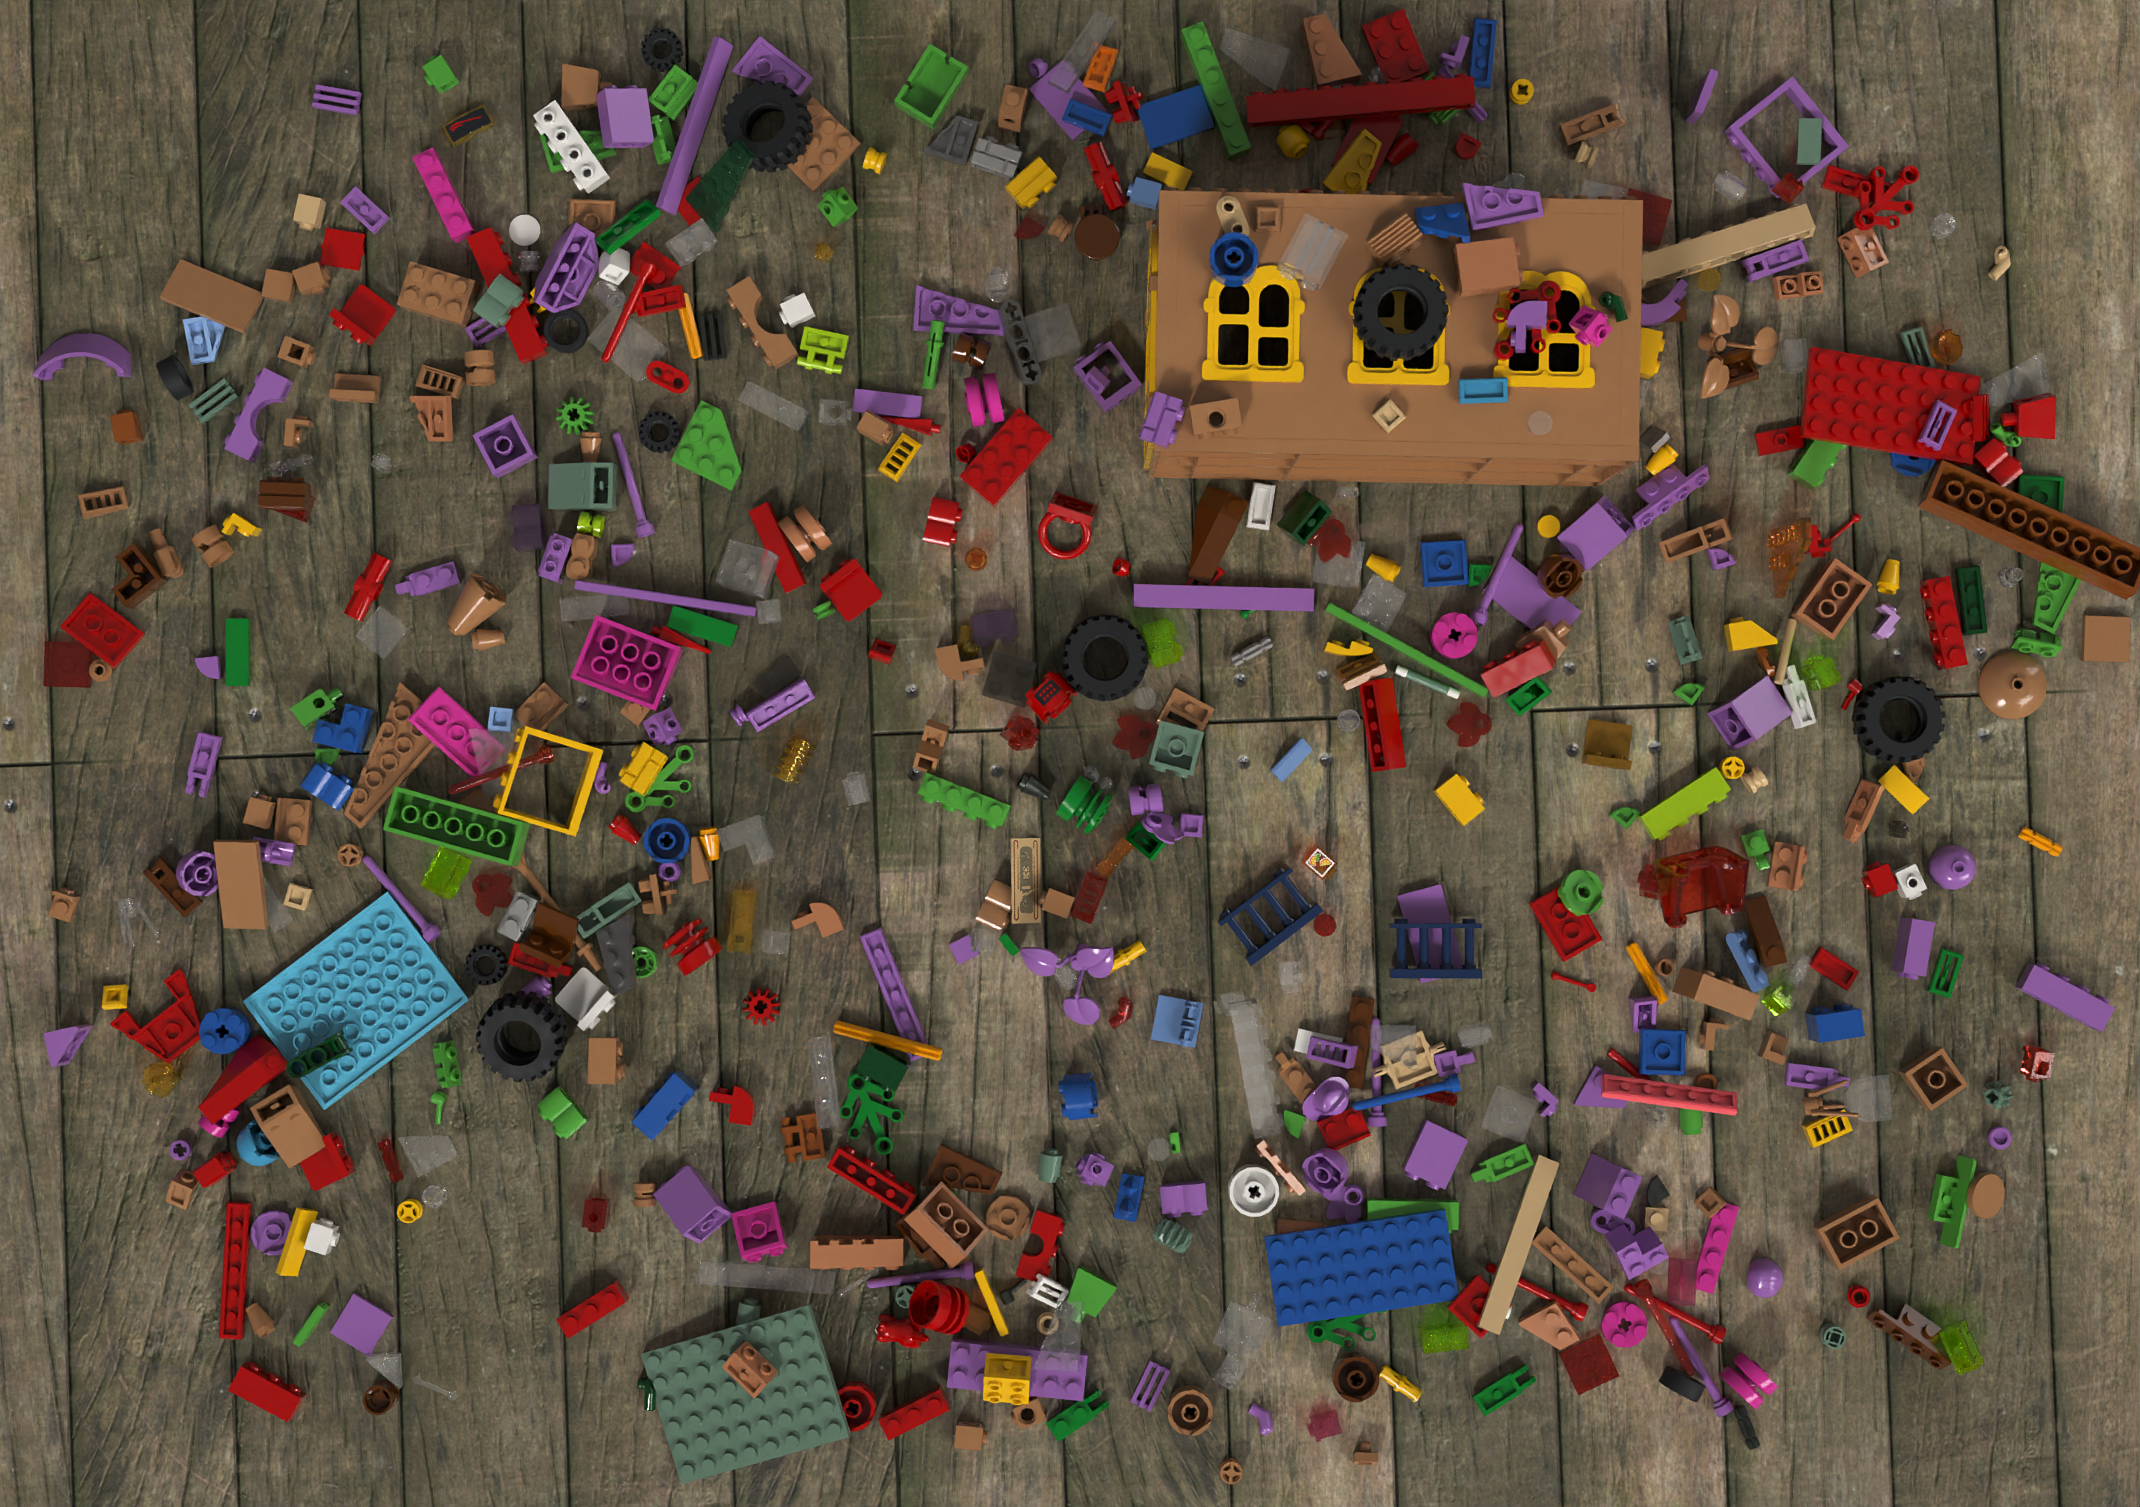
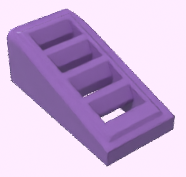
M1311 1036L1306 1058L1350 1069L1354 1067L1358 1046ZM1318 1043H1322L1319 1056L1315 1055ZM1327 1045H1330L1328 1057H1325ZM1336 1047H1338V1057L1337 1059H1334ZM1347 1049L1346 1061H1343L1345 1050Z

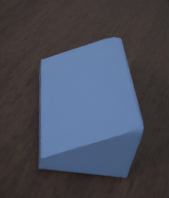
M1300 738L1270 769V772L1283 782L1311 753L1312 748L1303 738Z

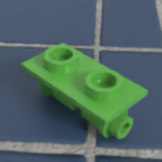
M660 115L651 117L654 138L652 146L657 164L662 165L671 162L676 144L668 116L660 118Z
M2024 628L2015 630L2014 638L2017 639L2011 646V649H2016L2023 653L2041 654L2043 657H2056L2063 648V645H2060L2061 638H2058L2057 635L2040 632L2039 639H2036V631Z
M454 1040L435 1043L434 1048H432L435 1064L442 1063L443 1066L442 1068H436L438 1084H441V1088L462 1085Z

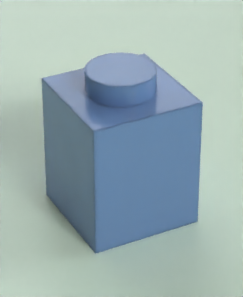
M1136 177L1134 183L1130 182L1127 196H1131L1130 203L1156 210L1159 190L1162 189V184Z

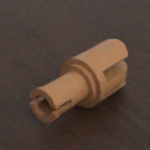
M162 529L150 531L148 536L155 548L153 558L161 575L173 578L180 577L183 574V567L175 548L168 546Z

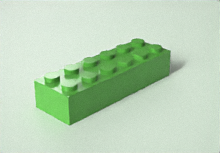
M395 786L383 830L505 865L519 866L531 823L406 787Z

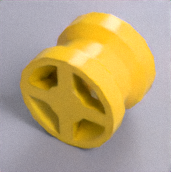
M1527 79L1515 81L1509 92L1511 101L1517 105L1528 103L1533 96L1534 86Z
M870 147L865 156L863 168L866 170L873 169L875 173L880 175L888 154L886 152L879 153L875 148Z
M1726 757L1721 760L1718 769L1724 778L1737 779L1744 773L1745 767L1743 761L1738 757Z
M413 1198L402 1202L397 1209V1215L404 1223H412L423 1214V1205L420 1201Z

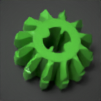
M570 397V404L563 400L561 403L565 408L556 409L557 412L562 414L556 417V421L562 422L559 426L560 429L567 428V434L569 435L573 433V430H575L576 435H580V428L586 432L589 431L586 423L593 424L594 421L588 417L595 415L594 411L589 410L591 404L587 402L583 405L584 399L581 397L577 402L574 397ZM575 411H577L580 417L578 420L575 418V421H573V418L570 416L572 413L576 414Z

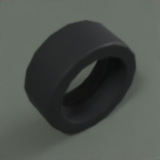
M565 309L548 316L544 323L543 332L546 341L553 349L561 353H572L584 346L588 339L589 330L586 321L579 313L571 309ZM571 318L578 324L579 335L574 342L561 344L554 338L553 327L560 319Z
M171 355L156 363L163 383L177 401L194 393L192 382L177 357Z
M1670 1366L1665 1367L1659 1379V1382L1665 1387L1694 1402L1699 1401L1705 1389V1385Z

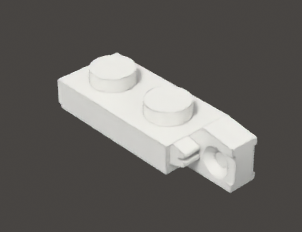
M1789 665L1786 669L1782 687L1788 707L1793 713L1791 718L1794 728L1798 729L1816 723L1804 679L1800 680L1795 665Z

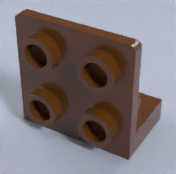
M540 902L537 905L532 933L520 943L519 950L559 968L572 956L579 919Z

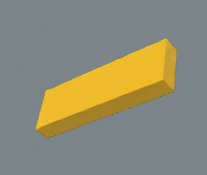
M296 1207L276 1269L277 1274L298 1277L306 1252L304 1246L312 1222L316 1221L318 1211Z
M984 1268L977 1269L974 1275L999 1335L1002 1337L1009 1334V1328Z

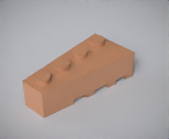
M814 1235L810 1240V1269L840 1268L850 1270L854 1269V1267H863L864 1270H875L876 1267H885L886 1270H898L899 1266L904 1265L903 1236Z

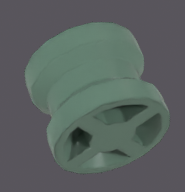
M902 1284L898 1288L895 1300L900 1307L909 1308V1300L912 1295L910 1293H913L916 1288L913 1284Z

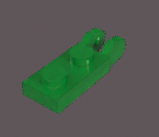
M1526 1363L1472 1395L1484 1416L1523 1393V1390L1536 1382L1534 1376L1527 1377L1519 1385L1516 1382L1515 1378L1524 1374L1529 1369Z
M1100 1389L1083 1397V1401L1074 1402L1046 1422V1425L1058 1442L1094 1419L1097 1414L1110 1406L1107 1400L1101 1402L1094 1409L1088 1404L1102 1394Z

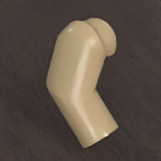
M1998 246L1995 249V266L1988 273L1989 277L1995 281L1999 279L2011 264L2010 253L2005 246Z

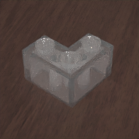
M756 815L716 830L724 851L746 845L753 865L777 857L762 815Z

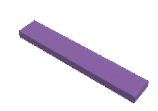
M881 927L861 935L860 939L900 1037L928 1044ZM907 1053L910 1062L922 1058V1056Z

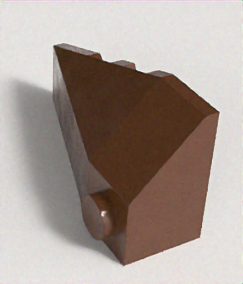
M1210 486L1206 487L1197 505L1188 577L1209 586L1249 504L1248 501L1230 492Z

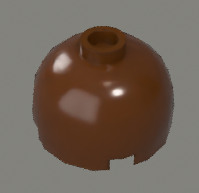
M1553 553L1543 559L1537 571L1538 583L1548 596L1554 599H1558L1557 597L1560 596L1566 598L1577 591L1582 584L1583 579L1581 575L1582 571L1584 572V568L1576 558L1567 553Z

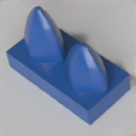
M1122 1172L1113 1218L1136 1222L1144 1176Z

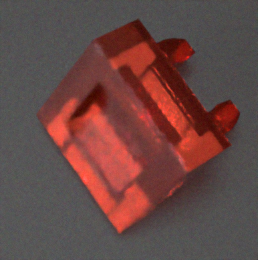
M1786 173L1772 189L1775 194L1788 204L1805 187L1802 185L1803 181L1800 180L1798 182L1792 177L1793 173Z

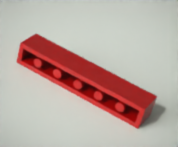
M489 227L466 237L488 288L499 274L516 286L522 285L517 272L513 274L510 269V265H513L508 252L503 253L500 246L504 242L499 231L494 232L492 227ZM526 293L522 295L524 300L518 308L513 307L509 312L511 317L505 325L518 358L523 365L547 355L545 348L549 347L544 334L539 335L536 327L540 325L536 315H530L527 308L531 304Z

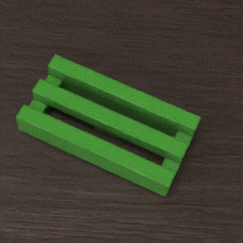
M325 1302L318 1304L292 1343L298 1347L303 1345L330 1305Z

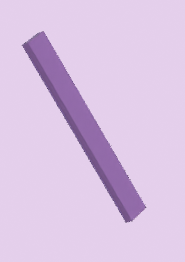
M713 37L656 207L672 215L677 213L733 49V45L720 37Z
M582 580L575 581L574 589L751 617H756L757 613L756 607Z
M1133 584V607L1313 612L1314 589Z

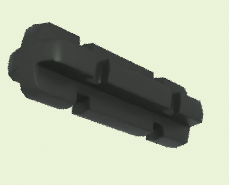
M1744 1405L1734 1407L1733 1412L1735 1417L1738 1418L1737 1422L1743 1437L1746 1438L1747 1447L1750 1450L1758 1448L1760 1443L1755 1436L1756 1433L1750 1417L1747 1416L1746 1407Z

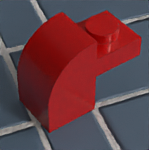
M736 1084L733 1093H730L729 1088L717 1087L716 1090L710 1092L709 1101L731 1104L729 1123L749 1126L753 1124L756 1105L754 1097L748 1089Z

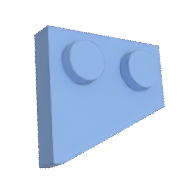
M202 316L183 319L191 364L215 362L225 326Z

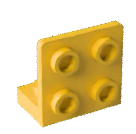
M986 1353L983 1400L991 1403L1029 1404L1032 1357Z

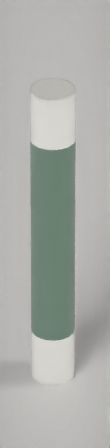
M1397 665L1395 674L1455 699L1459 697L1460 690Z

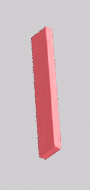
M1602 1074L1601 1097L1727 1115H1736L1738 1111L1736 1092Z

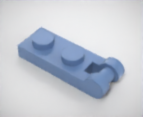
M1739 929L1727 934L1726 942L1752 993H1755L1770 986V984L1768 983L1767 974L1761 969L1757 961L1756 953L1747 942V931Z

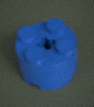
M1231 232L1215 241L1210 250L1209 267L1214 279L1228 287H1238L1249 283L1257 270L1258 249L1249 237L1242 233ZM1231 256H1236L1237 261L1235 264L1231 263Z
M661 818L647 828L644 834V847L655 861L675 863V861L678 862L684 859L689 853L692 835L688 826L682 821L674 818ZM668 834L673 839V843L669 844V847H667V843L663 842V838H667Z
M225 1007L213 1010L205 1015L200 1024L199 1034L201 1043L213 1053L227 1054L235 1052L250 1040L252 1034L251 1022L244 1012L238 1008ZM223 1027L229 1030L228 1034H225V1032H223Z
M1092 1072L1064 1075L1063 1080L1059 1081L1060 1094H1064L1065 1101L1062 1104L1063 1117H1068L1070 1121L1098 1117V1112L1094 1113V1107H1098V1095L1095 1081H1090V1077L1094 1076Z

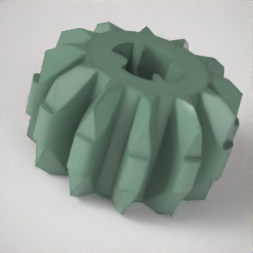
M1167 1219L1160 1220L1153 1233L1154 1240L1179 1253L1186 1251L1193 1236L1188 1229Z

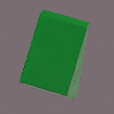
M1140 822L1124 838L1150 861H1153L1166 845L1154 833L1148 832Z

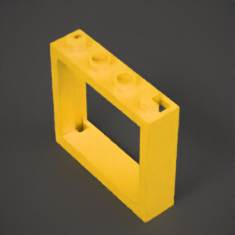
M522 725L521 729L518 728L514 736V742H516L514 751L510 750L507 757L509 767L507 772H503L500 785H502L500 794H496L494 798V811L501 815L576 837L603 750ZM528 734L589 752L566 825L505 807Z

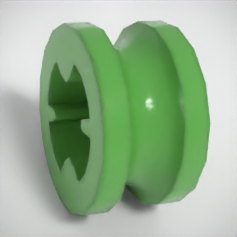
M830 601L812 610L814 613H817V620L835 612V609L830 607Z

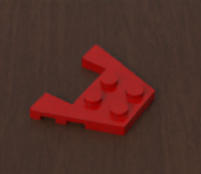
M178 969L163 981L177 1001L143 1028L129 1011L123 1012L109 1023L113 1028L120 1030L126 1034L125 1036L135 1040L144 1046L146 1050L168 1064L201 1040L199 1029L202 1021L183 969Z

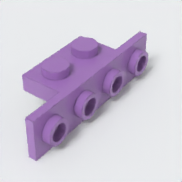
M1672 463L1636 489L1637 494L1645 501L1647 506L1631 517L1634 528L1638 531L1642 527L1648 526L1653 519L1660 514L1666 513L1678 501L1684 500L1693 490L1705 485L1707 480L1710 479L1707 466L1704 464L1685 477Z

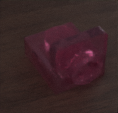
M1336 1410L1309 1416L1311 1423L1307 1424L1310 1438L1315 1437L1316 1442H1321L1323 1438L1342 1433Z

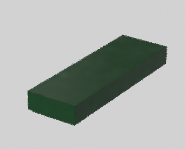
M1980 566L1955 568L1963 636L1987 633Z

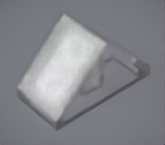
M398 1350L364 1354L363 1358L400 1389L403 1386L401 1353Z

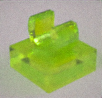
M1782 986L1766 994L1760 1001L1776 1017L1788 1011L1793 1005L1791 1002L1792 996L1788 995L1785 997L1781 993L1783 990Z

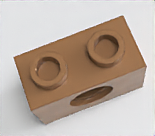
M1238 398L1190 405L1188 407L1193 436L1199 435V439L1214 437V432L1223 431V435L1238 433L1237 429L1242 427ZM1219 413L1223 419L1222 424L1213 426L1209 422L1210 414Z

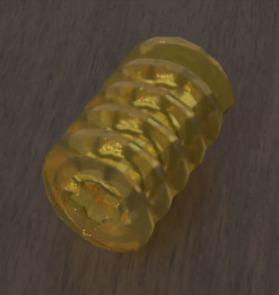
M794 735L792 736L795 740L787 741L792 748H784V752L788 756H780V760L784 765H776L780 773H772V776L789 784L800 783L801 780L796 774H804L800 766H808L804 758H811L812 755L808 750L816 749L813 744Z

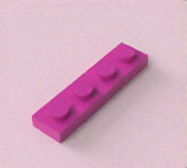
M1727 1203L1709 1220L1690 1283L1691 1288L1711 1294L1714 1293L1739 1210L1738 1206Z

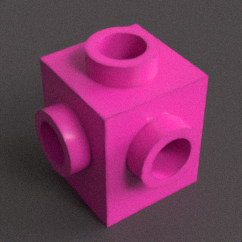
M1585 305L1581 307L1568 323L1577 334L1575 338L1585 346L1590 344L1596 348L1599 347L1612 330L1611 326L1607 323L1608 318L1604 313L1599 310L1595 311Z

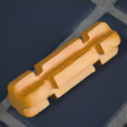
M2023 827L2019 832V838L2029 841L2030 844L2043 851H2048L2053 856H2059L2063 849L2060 844L2052 843V840L2037 832L2033 833V830L2027 827Z

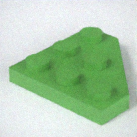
M701 400L671 461L733 491L742 473V469L723 412Z

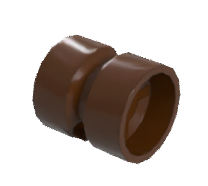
M961 333L956 343L952 360L961 364L968 362L970 367L982 371L990 352L991 343L981 339L974 341L973 336ZM972 348L977 349L975 357L970 356Z
M388 1380L376 1382L363 1396L365 1409L373 1415L386 1413L398 1401L399 1391L397 1386Z

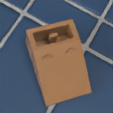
M289 1084L250 1108L260 1128L288 1168L294 1167L325 1148L322 1140L324 1134L297 1086Z

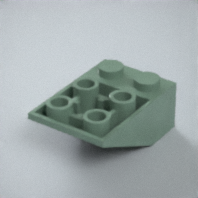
M598 462L549 464L548 509L616 511L617 465L614 463Z

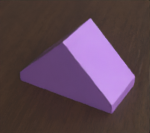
M1652 995L1628 998L1633 1033L1639 1032L1640 1028L1656 1029L1657 998Z

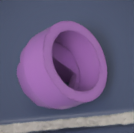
M1041 58L1034 59L1028 64V70L1035 78H1040L1048 70L1047 62H1043L1044 60Z

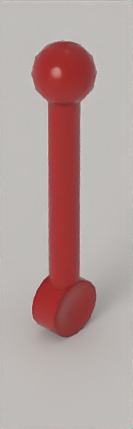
M1857 513L1854 514L1852 519L1831 537L1823 539L1822 545L1824 547L1831 546L1832 541L1854 522H1859L1861 516Z
M1557 971L1551 973L1553 980L1559 979L1586 988L1589 992L1596 990V985L1593 983L1586 984L1559 975Z

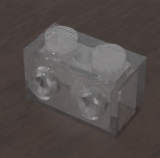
M701 218L665 244L679 265L683 266L693 262L700 253L711 250L718 241L703 218Z

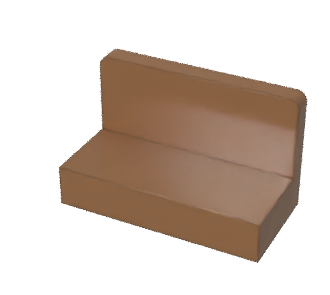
M335 374L334 389L329 390V398L334 401L379 403L381 378L372 375Z

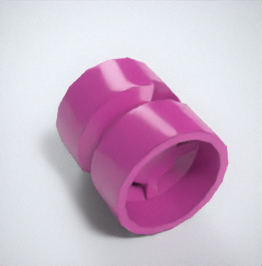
M236 1107L214 1125H211L207 1118L202 1115L198 1124L208 1133L223 1138L230 1128L229 1122H234L241 1110L239 1107Z

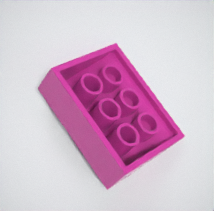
M596 615L571 679L656 711L675 673L683 650L679 646Z

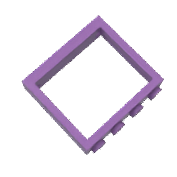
M1793 76L1725 131L1726 136L1730 140L1729 143L1732 146L1736 145L1741 151L1742 159L1747 164L1750 163L1755 169L1754 173L1758 179L1765 181L1769 186L1771 195L1774 194L1780 201L1784 200L1849 147ZM1784 92L1805 118H1822L1821 138L1832 150L1829 155L1821 160L1820 165L1813 166L1788 187L1785 186L1739 129Z

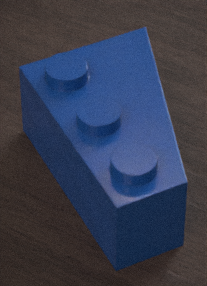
M681 1070L675 1073L671 1071L663 1080L664 1086L660 1090L656 1088L648 1097L650 1102L645 1107L641 1105L633 1114L635 1119L632 1123L650 1140H654L700 1088Z

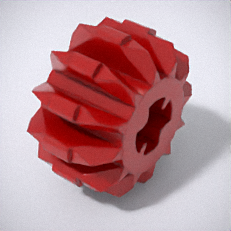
M758 987L756 989L757 996L753 991L748 992L752 1000L744 998L743 1002L749 1004V1006L742 1008V1011L751 1012L746 1016V1019L749 1020L754 1016V1025H757L761 1018L762 1025L766 1026L767 1018L771 1022L775 1021L771 1013L775 1015L780 1014V1011L774 1009V1007L780 1006L781 1002H773V999L778 996L777 993H774L771 997L768 996L770 988H766L764 995H762V989ZM760 1000L763 1001V1004H767L764 1012H760L761 1009L757 1010L756 1005L760 1004Z

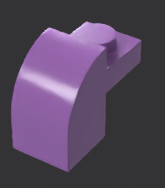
M1526 301L1517 305L1510 312L1506 325L1507 328H1516V332L1511 331V346H1515L1516 353L1526 352L1527 329H1546L1547 301Z

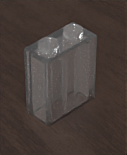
M1305 213L1278 263L1277 270L1280 271L1283 277L1289 280L1294 278L1302 282L1301 285L1310 291L1316 289L1320 292L1347 241L1348 234Z

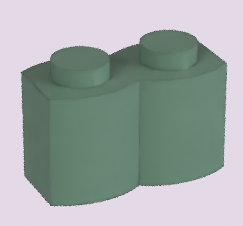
M499 274L476 304L473 311L498 329L500 325L505 326L511 317L509 312L512 308L520 306L524 300L522 296L524 291Z

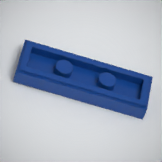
M1474 18L1468 77H1474V87L1488 89L1491 87L1497 20Z

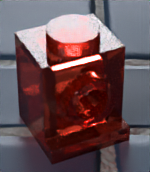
M2023 1046L2022 1050L2025 1052L2020 1073L2026 1076V1080L2032 1082H2040V1079L2050 1080L2055 1053L2040 1047Z

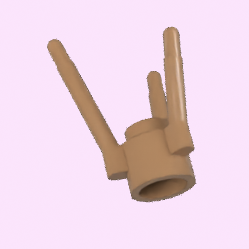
M1842 1080L1819 1090L1808 1092V1097H1803L1805 1115L1859 1117V1113L1825 1111L1828 1109H1841L1845 1105H1823L1822 1097L1817 1098L1818 1095L1845 1085L1848 1081Z

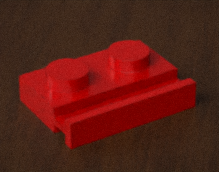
M644 241L630 260V273L636 277L639 275L637 273L639 270L637 266L640 260L657 267L655 274L651 275L650 279L647 278L645 282L655 290L669 287L678 271L681 270L678 264Z
M1353 1107L1344 1110L1338 1115H1332L1316 1122L1327 1148L1334 1150L1341 1149L1371 1136L1361 1110L1356 1111Z

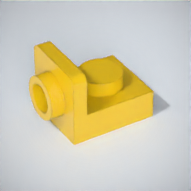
M236 513L229 515L222 525L224 527L222 532L230 536L236 528L238 532L247 537L249 535L258 536L262 530L251 521Z

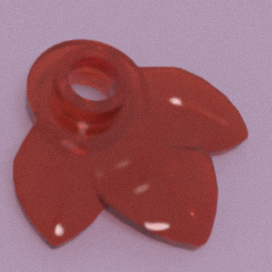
M1337 519L1326 521L1323 527H1320L1307 542L1309 545L1318 546V555L1323 563L1331 560L1337 553L1344 558H1348L1352 550L1351 540L1344 534L1345 527ZM1331 526L1337 527V534L1330 533Z
M1464 702L1460 704L1461 714L1451 717L1447 722V726L1453 732L1460 734L1458 740L1459 747H1470L1478 743L1481 735H1486L1490 732L1492 720L1487 714L1481 713L1477 705ZM1478 720L1484 722V727L1481 729L1477 727Z
M1125 715L1119 717L1117 722L1122 731L1116 735L1112 744L1119 749H1130L1131 759L1141 758L1146 754L1148 744L1152 743L1156 737L1155 727L1151 723L1141 722L1136 716ZM1143 729L1149 731L1147 738H1143L1140 734Z
M497 873L493 876L483 874L474 879L472 888L477 895L475 904L483 915L489 917L493 912L494 906L502 908L510 906L512 896L506 888L511 885L512 879L502 873ZM483 881L488 884L486 890H483L480 886Z

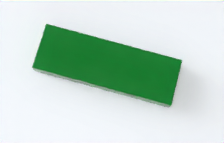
M645 199L599 235L595 241L599 247L611 255L662 214L654 204Z
M674 605L667 624L668 628L728 647L733 646L739 627Z
M226 618V686H250L249 618Z
M1007 931L999 937V941L1011 956L1020 951L1021 948Z

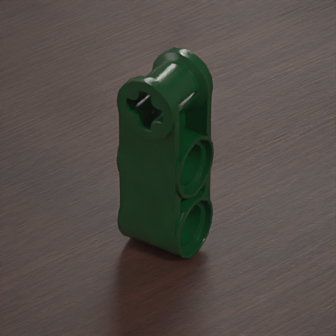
M343 1030L291 1059L286 1066L288 1075L297 1079L307 1076L328 1063L354 1051L347 1044L343 1036ZM317 1050L321 1051L324 1055L322 1062H318L315 1059ZM297 1061L301 1062L304 1066L302 1073H298L295 1070Z

